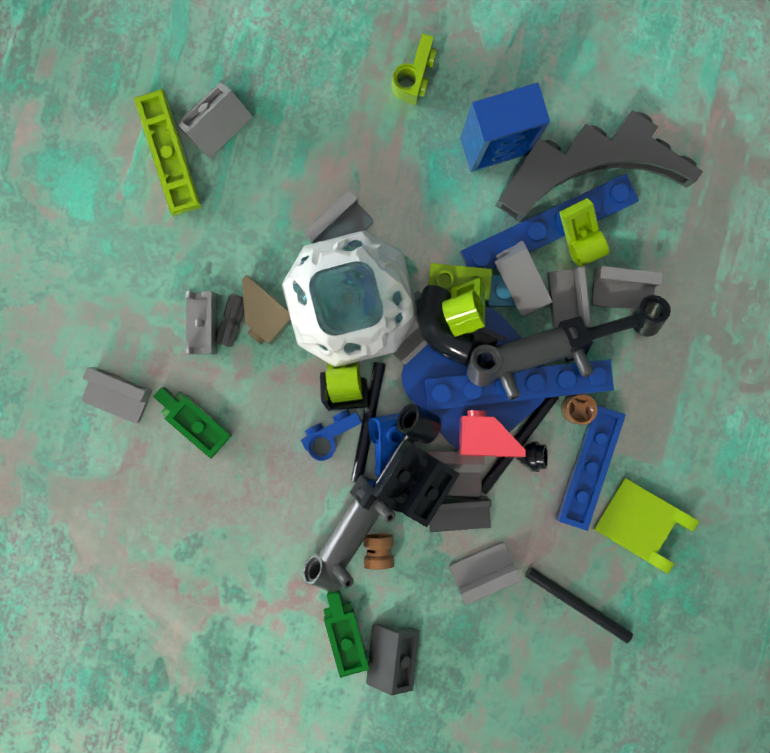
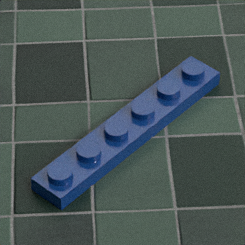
M624 174L460 251V254L467 267L494 270L497 268L495 261H497L496 255L522 240L530 253L565 237L559 212L586 198L594 205L597 221L639 202V199L627 174Z
M611 359L589 361L594 370L593 374L589 377L581 376L576 363L534 367L514 373L512 376L520 392V396L514 400L508 399L500 378L496 379L493 384L485 387L473 384L467 375L424 379L427 410L613 391Z

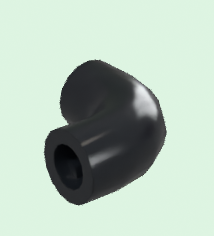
M425 286L419 299L417 310V323L421 336L433 351L449 360L464 365L475 335L465 333L455 337L449 328L442 309L443 301L451 299V293L440 286Z

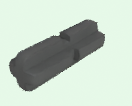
M234 294L229 296L223 314L226 318L225 321L221 320L216 343L227 347L233 346L239 325L236 324L237 321H241L244 312L243 297Z

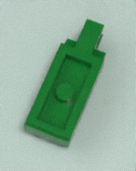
M161 387L153 396L165 407L161 412L165 416L164 419L210 459L232 437L228 430L187 395L178 392L175 396L166 387Z
M340 589L336 592L327 591L330 607L324 609V623L339 677L342 678L370 670L351 602L343 603Z

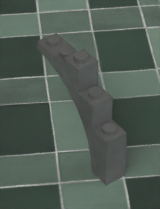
M631 110L611 139L606 137V133L601 128L593 125L590 127L585 124L565 154L560 151L561 148L555 142L548 139L544 141L539 138L495 206L520 222L535 203L553 188L573 177L596 170L615 168L643 170L664 176L685 188L695 183L703 171L696 167L697 164L691 158L679 156L673 152L671 146L665 141L653 139L652 135L658 126L653 124L652 119L645 113Z

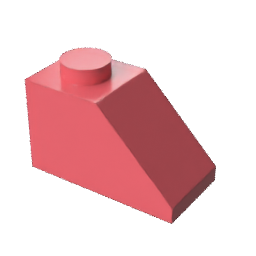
M471 410L467 411V416L460 417L459 455L526 457V450L495 417H486V411Z

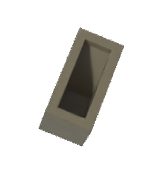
M245 275L242 279L245 324L251 328L248 334L261 345L265 341L272 345L291 324L289 311L248 275Z

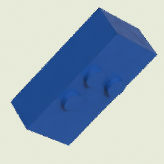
M538 82L472 102L460 137L470 172L523 157L530 153L550 123Z

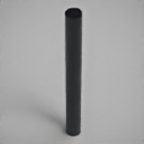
M374 362L368 390L369 405L364 410L351 476L352 482H357L360 475H364L371 442L368 422L370 418L376 417L386 366L384 363Z
M559 397L545 398L514 437L522 447ZM499 457L481 481L484 494H488L515 457Z
M533 567L528 569L525 574L527 579L623 642L629 643L633 637L632 632Z

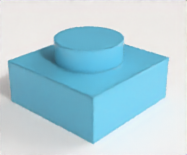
M492 275L490 299L487 301V307H516L502 276Z

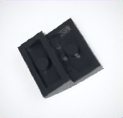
M404 439L371 494L409 518L428 527L460 473Z

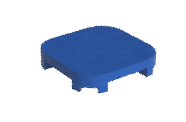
M485 306L484 328L506 337L505 342L498 340L496 346L521 339L502 315L494 309ZM427 344L403 366L401 373L402 386L415 405L427 410L424 379L467 375L468 367L445 358L433 351ZM545 398L427 411L439 416L441 419L440 433L452 446L459 450L460 417L467 416V411H486V417H495L510 432L538 408Z

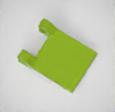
M624 477L595 525L594 530L669 574L674 563L658 554L661 546L675 523L694 532L700 521Z

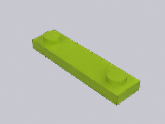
M160 89L133 98L171 216L175 217L202 208L165 91Z

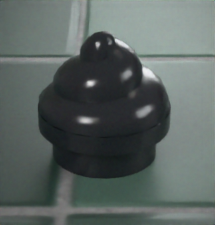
M533 441L524 447L526 457L516 458L531 472L547 469L546 444H539L538 441Z

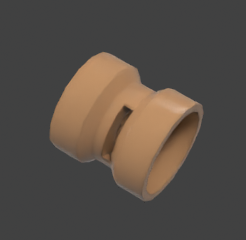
M586 394L568 395L561 404L563 417L567 421L579 425L592 422L598 412L595 400Z
M387 533L368 534L363 540L364 547L367 549V555L364 557V568L372 570L393 568L394 556L391 554V547L394 545L393 535Z

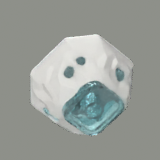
M366 230L303 246L282 283L297 345L334 367L396 352L417 317V306L403 252ZM349 292L353 295L354 301L351 305L343 304L342 295Z

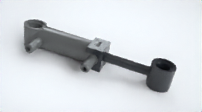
M649 295L643 298L631 316L591 328H586L581 316L561 321L558 328L497 346L480 345L471 354L467 376L473 384L481 387L489 386L496 379L500 378L506 395L510 400L517 399L520 396L512 374L557 360L565 359L566 362L574 360L581 376L589 377L593 374L594 370L586 355L593 344L592 340L631 328L642 336H654L670 316V305L661 296ZM478 363H486V364H488L491 368H490V369L481 368V367L478 365Z
M413 403L408 404L401 410L397 419V429L405 435L376 480L362 474L350 491L354 497L319 554L310 556L304 565L303 580L307 585L330 592H336L342 586L349 588L353 585L354 580L346 570L349 562L379 515L386 522H392L396 517L395 512L391 509L392 506L378 499L371 492L404 439L413 444L415 441L428 444L436 439L441 429V419L439 416Z

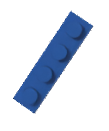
M598 405L595 419L587 425L556 519L558 522L586 531L589 529L626 414Z

